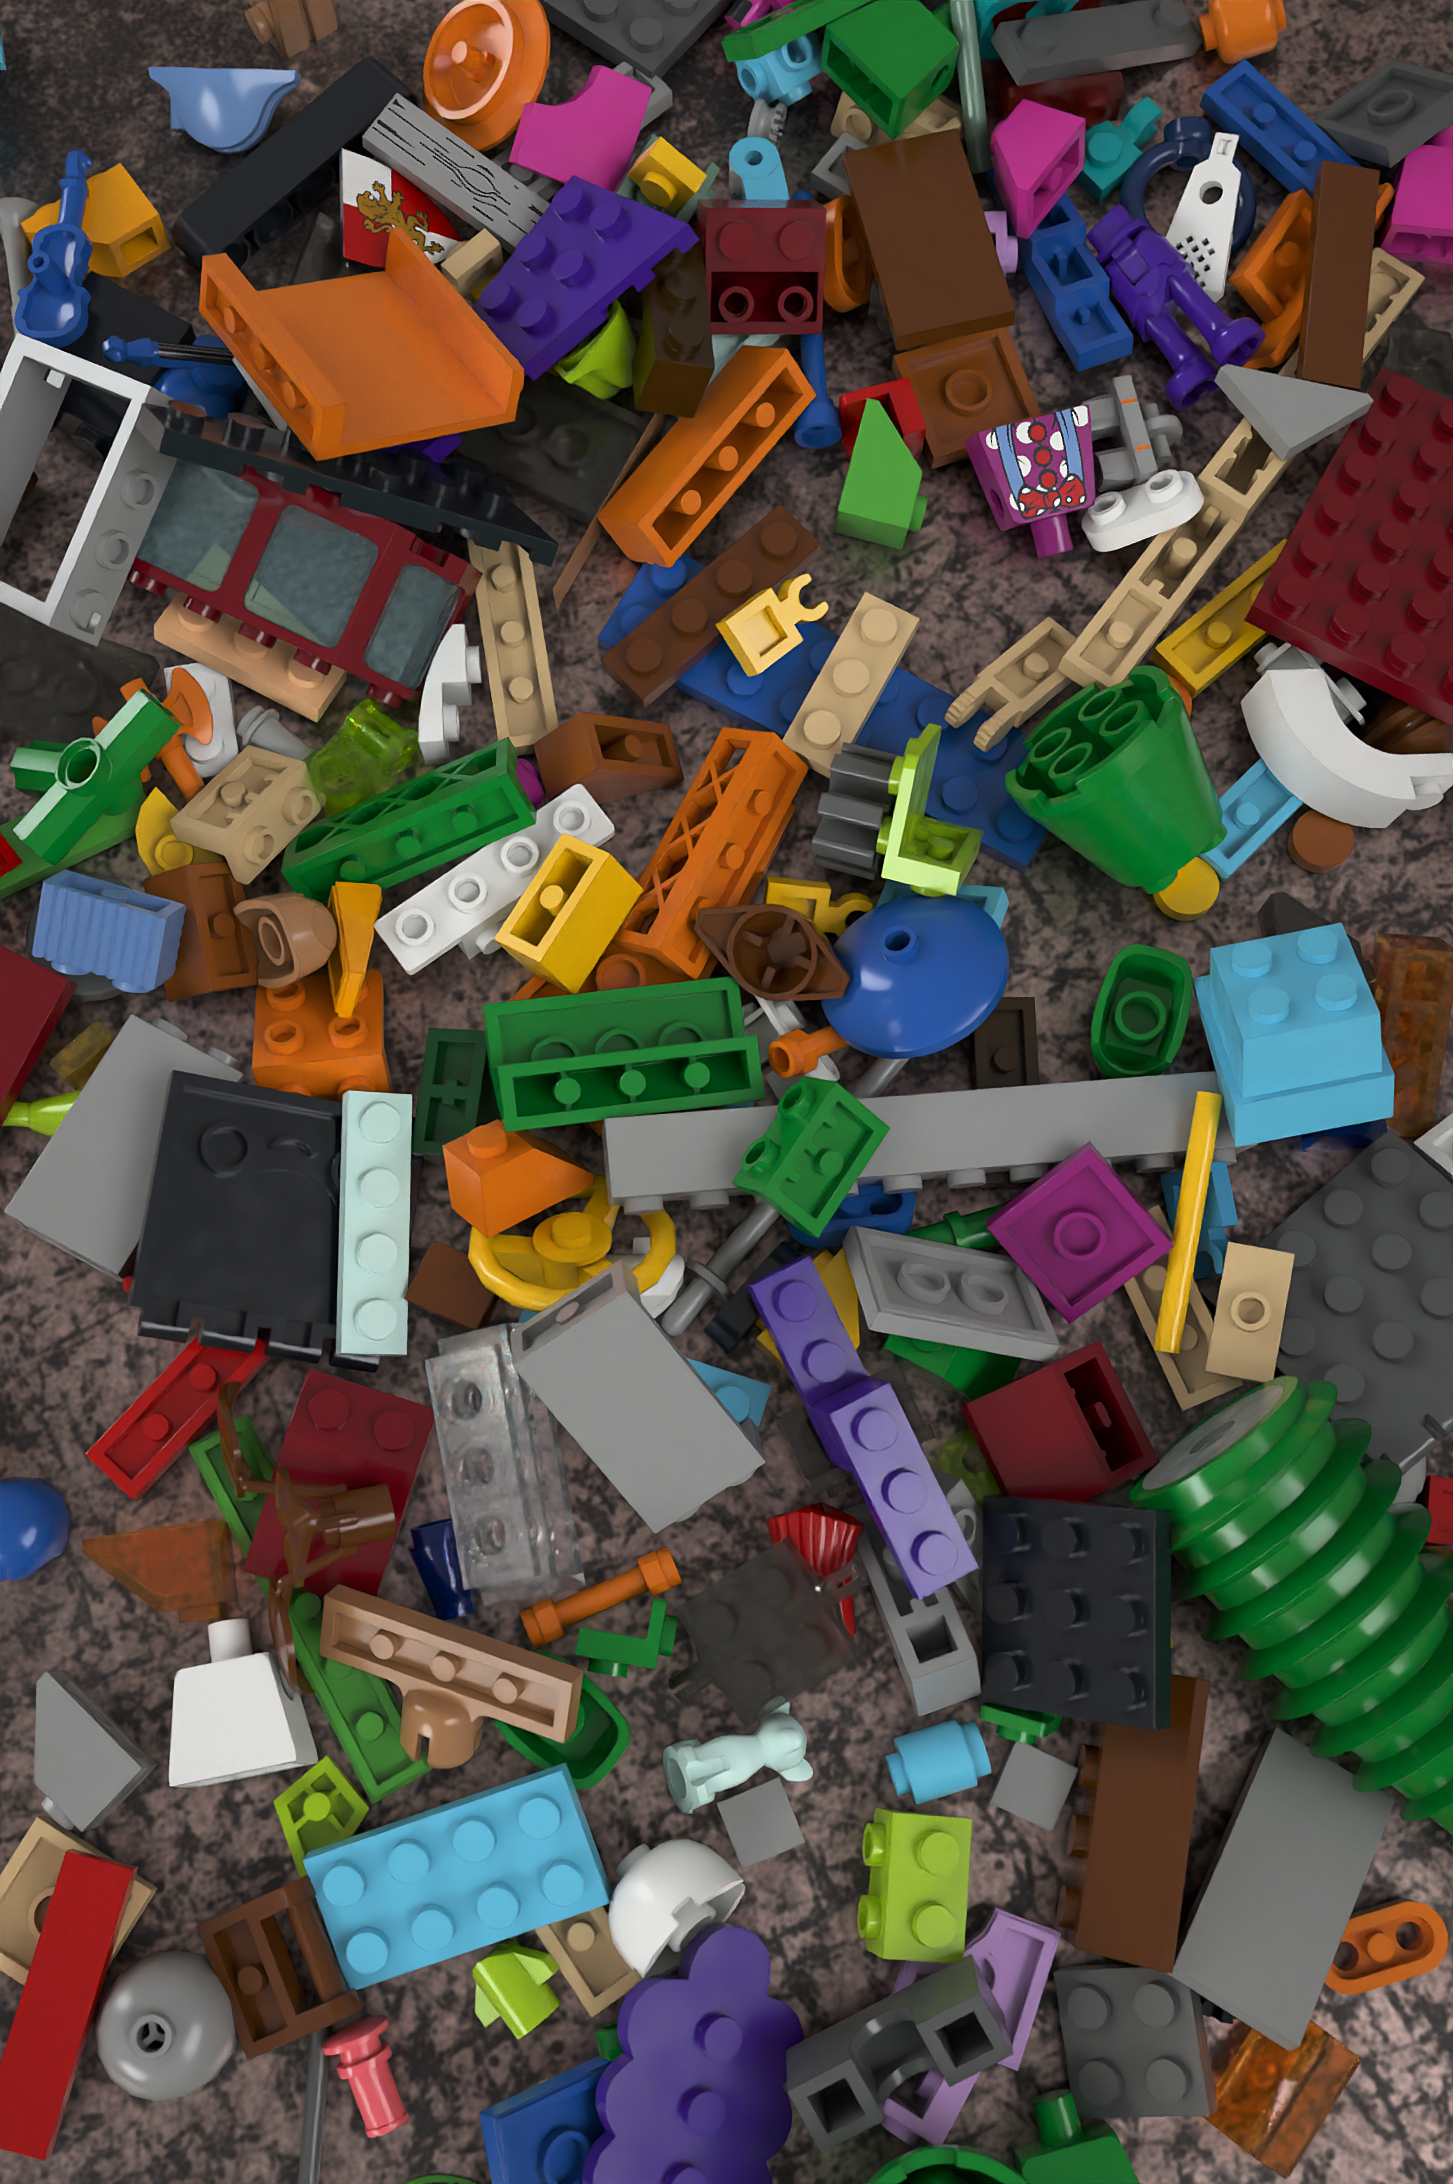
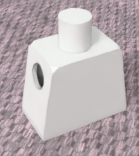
M230 1619L208 1625L212 1663L177 1671L174 1678L169 1762L170 1787L199 1788L318 1763L316 1747L301 1696L294 1692L286 1681L279 1665L277 1654L271 1652L252 1654L249 1619Z

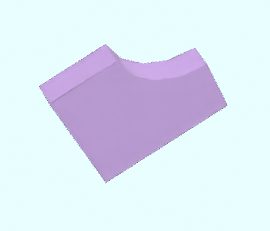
M993 1906L981 1929L965 1941L964 1957L972 1954L1005 2016L1013 2055L998 2062V2064L1018 2071L1061 1932ZM903 1960L892 1994L952 1963Z

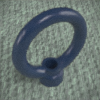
M1185 116L1174 119L1164 127V142L1147 149L1135 160L1124 178L1120 193V204L1125 207L1134 220L1144 219L1150 229L1156 231L1145 214L1143 206L1145 187L1150 178L1163 167L1170 165L1178 171H1192L1195 165L1208 160L1213 145L1210 142V123L1206 119L1197 116ZM1234 156L1232 164L1241 172V180L1232 231L1233 238L1230 257L1249 238L1257 212L1256 193L1252 180L1246 169Z

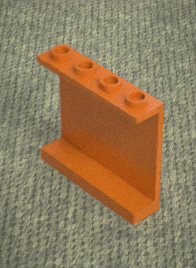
M402 227L390 228L385 271L256 291L226 253L202 257L199 312L316 461L494 426L515 420L519 395L524 386V368Z

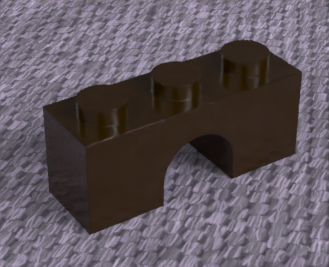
M696 229L692 230L700 239L684 254L677 247L674 248L651 268L656 278L639 292L633 285L625 290L627 316L643 319L639 343L631 365L636 410L693 419L715 370L701 230Z

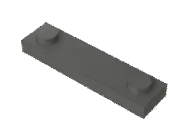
M1144 0L1001 22L990 41L1017 86L1193 57L1204 39L1191 20L1187 9L1179 0Z

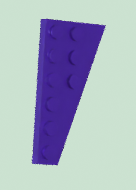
M572 175L566 185L556 193L552 203L531 231L518 243L515 252L496 277L483 289L480 298L473 305L472 309L524 368V377L528 375L535 381L607 320V306L631 285L638 292L656 278V275L651 270L653 266L674 248L677 247L684 254L700 239L688 223ZM461 432L380 448L379 450L396 453L398 447H408L427 454L434 462H440L460 445Z

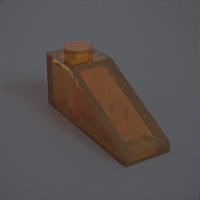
M1377 932L1369 988L1380 1012L1381 1043L1395 1074L1393 1117L1365 1122V1131L1372 1134H1384L1390 1128L1398 1136L1421 1137L1433 1128L1453 1004V947L1440 937Z

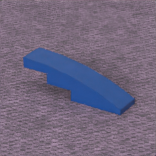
M994 168L986 170V180L998 211H1006L994 184ZM1064 192L1028 239L1017 236L1018 259L1052 329L1077 372L1131 355L1133 335L1109 299L1110 279L1086 244L1087 224L1066 192ZM1006 212L1008 236H1017Z

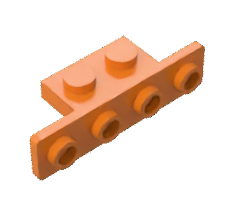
M1389 182L1378 186L1375 230L1385 218L1383 211L1396 194L1395 189ZM1304 189L1287 195L1228 279L1263 321L1260 327L1266 335L1255 354L1242 366L1244 368L1254 370L1263 367L1274 368L1283 363L1295 350L1296 343L1294 340L1299 335L1301 329L1313 200Z

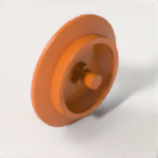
M462 0L440 22L428 46L423 70V104L425 113L480 153L499 145L518 128L525 103H535L542 89L549 64L551 42L548 19L540 1Z

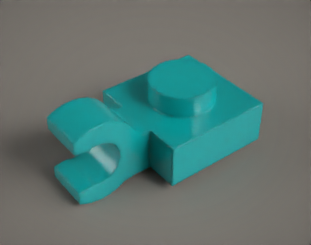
M1148 96L1140 100L1130 110L1117 128L1104 117L1085 133L1084 168L1075 180L1099 203L1123 184L1129 168L1142 154L1139 149L1148 144L1159 132V129L1153 123L1163 116L1164 111Z

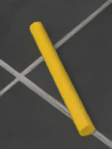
M1197 1091L1172 1236L1174 1247L1170 1249L1154 1350L1180 1354L1223 1095Z

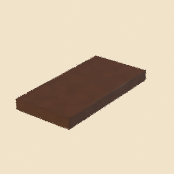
M957 128L842 153L844 175L897 351L1015 325L1016 310Z

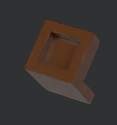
M433 1241L430 1243L404 1299L408 1301L412 1308L482 1339L501 1298L485 1288L469 1261L468 1254L441 1242Z

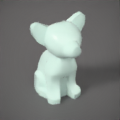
M778 1694L767 1700L761 1710L760 1724L753 1735H726L703 1744L697 1739L677 1742L664 1749L663 1766L668 1788L676 1806L682 1813L692 1814L694 1809L712 1802L715 1792L747 1781L763 1766L777 1771L784 1780L791 1782L805 1781L812 1777L813 1769L804 1759L807 1737L802 1726L793 1716L789 1715L790 1704L787 1695Z

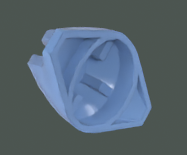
M148 67L150 78L162 85L171 96L170 130L178 133H188L205 146L226 154L242 153L260 142L268 130L276 107L288 93L299 86L301 74L295 70Z

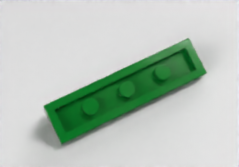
M506 737L305 826L285 848L281 869L282 874L295 893L304 894V897L321 902L327 908L331 888L335 885V881L377 884L384 890L536 824L537 811L516 776L517 751L509 737Z

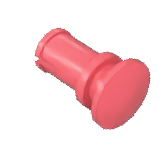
M385 2015L370 2016L351 2022L334 2032L321 2045L324 2055L339 2054L341 2061L336 2066L339 2078L348 2079L365 2123L364 2129L369 2138L389 2133L409 2119L408 2112L403 2106L388 2063V2059L392 2056V2050L389 2043L386 2041L381 2042L378 2036L389 2026L388 2018Z

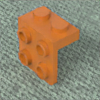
M366 970L357 1006L353 1009L351 1018L338 1017V1013H335L329 974L305 976L296 982L275 989L258 985L256 989L252 1071L256 1085L341 1103L343 1094L348 1090L394 1093L384 1048V983L382 974L378 970Z

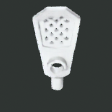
M1216 132L1209 159L1195 165L1166 235V239L1176 249L1181 245L1183 246L1178 251L1184 257L1186 255L1189 256L1185 260L1189 264L1194 265V277L1198 274L1200 275L1196 278V281L1200 286L1205 283L1206 286L1202 289L1215 303L1224 295L1241 180V172L1232 164L1239 135ZM1219 187L1223 190L1222 197L1216 203L1205 204L1202 202V197L1209 188ZM1178 306L1176 315L1188 317Z

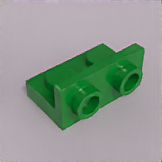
M805 1076L784 1093L778 1104V1114L764 1135L755 1140L745 1151L741 1160L742 1168L734 1178L733 1185L744 1193L760 1197L804 1234L818 1238L890 1130V1127L836 1081Z

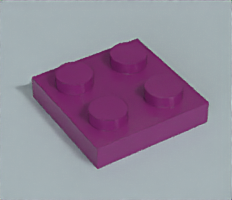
M1090 1141L986 1219L988 1230L1068 1324H1071L1174 1247L1172 1238Z

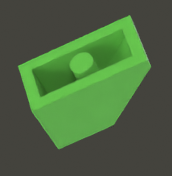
M867 398L833 532L902 550L908 530L920 532L929 497L918 494L923 472L878 400Z

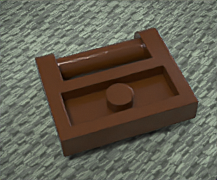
M308 1874L196 1926L214 1974L218 1976L230 1999L234 2027L247 2061L336 2023L362 2009L355 1988L347 1989L311 1898L317 1893ZM282 1910L287 1912L321 2003L312 2007L309 2006L274 1914Z

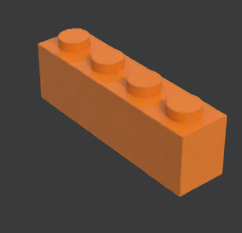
M742 345L707 386L693 419L681 417L598 513L596 518L629 560L642 563L646 561L651 565L656 563L661 567L671 568L817 394L788 349Z

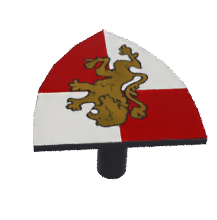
M345 149L339 151L341 237L337 241V248L341 254V260L369 269L385 271L390 228L402 227L434 265L443 262L449 252L458 243L462 242L444 213L421 189L397 171Z

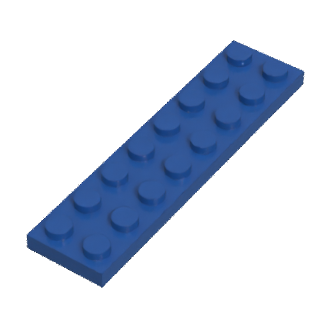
M682 554L671 568L661 567L656 563L651 565L645 561L598 635V647L607 652L611 650L707 566L685 554ZM812 621L804 624H795L803 641L763 672L750 677L747 676L724 639L671 686L753 730L774 732L782 740L840 636ZM896 667L854 744L904 756L910 737L918 739L928 723L942 726L924 816L984 831L979 851L1023 874L1048 831L1022 811L1005 787V774L1015 768L1018 770L1022 761L1029 753L1022 744L1028 735L1012 727L998 744L994 745L988 752H983L973 741L981 725L992 716L978 709L972 718L955 729L945 721L944 717L948 711L947 709L956 700V697Z

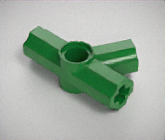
M141 688V690L138 689L94 740L91 738H80L70 744L33 740L25 747H17L10 764V768L15 776V788L29 797L41 799L13 831L40 858L56 866L103 814L116 816L124 813L134 804L141 789V771L183 726L182 722L157 698Z

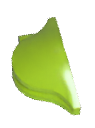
M617 299L607 306V320L552 366L569 384H575L601 399H610L621 388H627L633 384L631 365L637 349L636 338L631 323Z

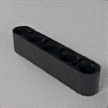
M369 57L361 60L190 204L178 216L171 232L172 242L201 270L203 256L226 253L240 271L244 270L340 187L339 151L341 149L370 159L375 157V155L363 147L362 136L395 94H400L419 108L417 95L377 59Z

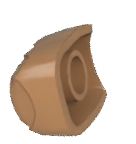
M282 892L242 901L233 908L235 915L242 924L252 930L259 962L257 967L258 982L263 987L272 989L283 987L313 973L327 963L328 958L337 946V928L332 914L321 902L304 897V894Z

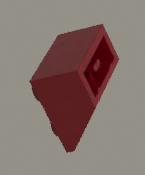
M697 199V230H701L711 334H822L826 207L816 200Z
M1100 1340L1063 1355L1051 1363H1046L960 1406L1002 1495L1083 1502L1121 1484L1160 1462Z

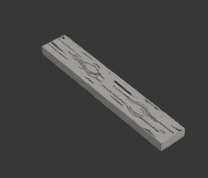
M398 93L395 94L362 136L363 147L478 231L485 228L501 243V247L511 255L515 252L521 239L531 231L550 206L549 202ZM624 291L616 299L627 316L626 291ZM627 316L638 346L643 319Z

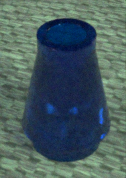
M463 1517L441 1519L411 1528L413 1544L408 1546L407 1549L434 1606L436 1618L444 1621L475 1612L476 1607L473 1598V1531H465Z

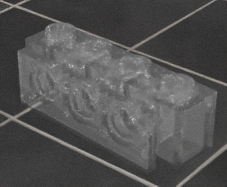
M504 1323L438 1339L440 1357L425 1360L464 1590L473 1588L481 1590L483 1607L555 1594L586 1586L555 1416L512 1367L510 1332L524 1323Z

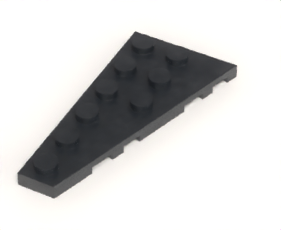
M177 400L168 401L167 407L147 403L141 404L136 428L158 453L236 476L244 475L248 465L253 467L261 476L279 483L281 489L305 495L308 483L340 495L338 500L339 506L432 533H439L443 523H446L454 532L472 539L477 546L498 551L502 540L523 548L529 554L530 561L549 567L552 566L559 543L511 501L512 494L508 490L488 481L484 477L485 470L471 461L453 457L450 459L449 464L434 462L427 454L408 447H398L396 453L376 449L316 461L288 425L285 431L267 428L262 421L235 412L229 413L227 419L207 416V413L201 408Z

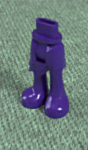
M1122 204L1112 208L1088 232L1086 238L1098 252L1096 259L1110 279L1109 287L1127 313L1132 328L1138 330L1144 343L1153 340L1157 344L1174 372L1165 386V394L1167 400L1176 411H1184L1219 388L1214 381L1219 369L1213 361L1200 351L1174 320L1178 306L1205 338L1214 360L1220 367L1226 364L1242 367L1261 346L1266 335L1259 324L1250 317L1233 320L1224 313L1194 278V268L1185 260V257L1163 235L1151 230L1144 219L1134 220Z

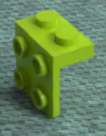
M928 723L918 739L910 737L904 757L897 755L888 783V793L897 795L892 817L886 815L882 821L876 844V853L885 855L881 877L910 884V888L921 895L937 897L950 894L956 896L979 854L984 831L924 816L942 726Z

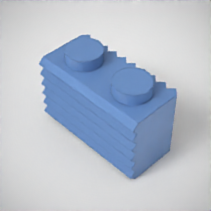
M64 869L43 881L32 954L34 957H44L47 961H52V968L59 972L70 975H85L93 972L95 975H105L108 979H112V985L117 989L131 993H145L156 989L172 977L176 970L175 963L178 958L177 951L180 947L181 928L185 921L183 916L187 908L185 904Z

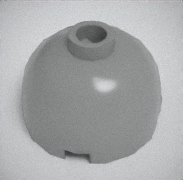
M174 1950L151 1953L121 1972L103 1997L95 2024L97 2055L109 2078L130 2095L153 2101L188 2096L213 2080L234 2053L238 2040L230 1999L218 1976L214 1974L209 1958L203 1954L191 1951L185 1953Z

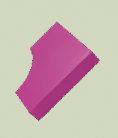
M594 65L584 86L567 101L551 106L534 102L525 103L508 163L563 186L574 175L614 192L629 168L652 88L603 65Z

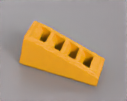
M335 881V885L331 888L327 910L332 914L336 924L337 946L328 958L327 963L335 1013H338V1017L351 1018L353 1009L357 1006L374 937V924L378 919L382 901V888L377 884Z

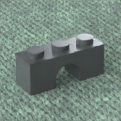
M972 1954L786 2049L787 2092L819 2150L823 2153L885 2121L884 2104L886 2099L899 2084L909 2077L925 2070L940 2069L948 2086L951 2087L1013 2055L1004 2013Z

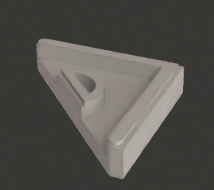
M1230 364L1221 367L1214 380L1282 461L1289 459L1366 414L1374 401L1367 393Z

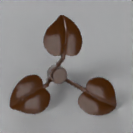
M237 1381L223 1383L218 1390L217 1418L220 1430L221 1452L238 1499L246 1497L245 1491L276 1494L278 1518L281 1527L286 1533L284 1551L290 1573L279 1579L277 1574L270 1575L268 1587L269 1626L277 1659L286 1681L294 1692L303 1696L313 1694L315 1691L296 1668L294 1638L288 1616L294 1586L295 1588L304 1587V1579L344 1557L358 1555V1545L396 1538L395 1516L390 1492L386 1483L347 1491L345 1483L332 1486L292 1483L285 1465L277 1466L276 1481L256 1478L241 1454L233 1422L234 1404L242 1383ZM301 1497L330 1499L331 1502L318 1504V1513L306 1504ZM322 1531L325 1545L338 1543L337 1547L306 1563L315 1532Z

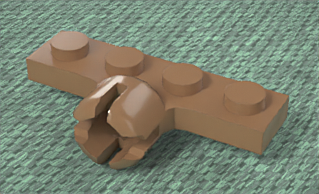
M338 1584L325 1595L319 1655L390 1680L400 1688L403 1695L399 1738L404 1752L411 1760L415 1762L421 1760L423 1736L430 1737L427 1759L429 1767L438 1769L463 1765L472 1757L473 1751L480 1748L484 1716L492 1717L563 1744L576 1730L584 1670Z

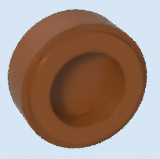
M1313 809L1304 813L1290 830L1287 840L1288 850L1294 862L1302 869L1317 874L1328 873L1337 869L1350 855L1354 846L1353 829L1350 824L1328 817Z

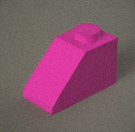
M1023 99L1006 120H1001L997 124L990 142V153L994 156V184L1016 235L1024 239L1030 237L1084 168L1085 118Z

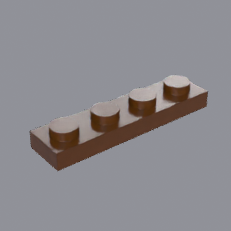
M779 504L602 656V669L644 710L724 640L715 624L761 590L772 588L774 593L777 594L781 585L786 580L798 576L821 556L822 544Z

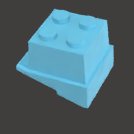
M1342 923L1211 948L1210 975L1193 978V989L1217 1073L1219 1091L1223 1095V1105L1235 1147L1393 1117L1395 1074L1381 1043L1380 1012Z

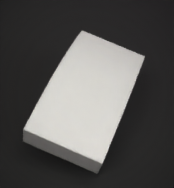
M464 624L451 625L439 645L426 678L421 699L418 740L425 765L450 763L449 742L460 741L458 706H472L471 684L482 683L480 646H469Z

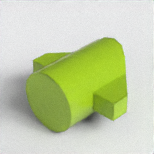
M510 1938L500 1941L473 1968L472 1977L476 1981L475 2014L485 2027L501 2016L517 2039L522 2038L561 2004V2001L546 1982L560 1967L550 1953L522 1947L516 1940Z

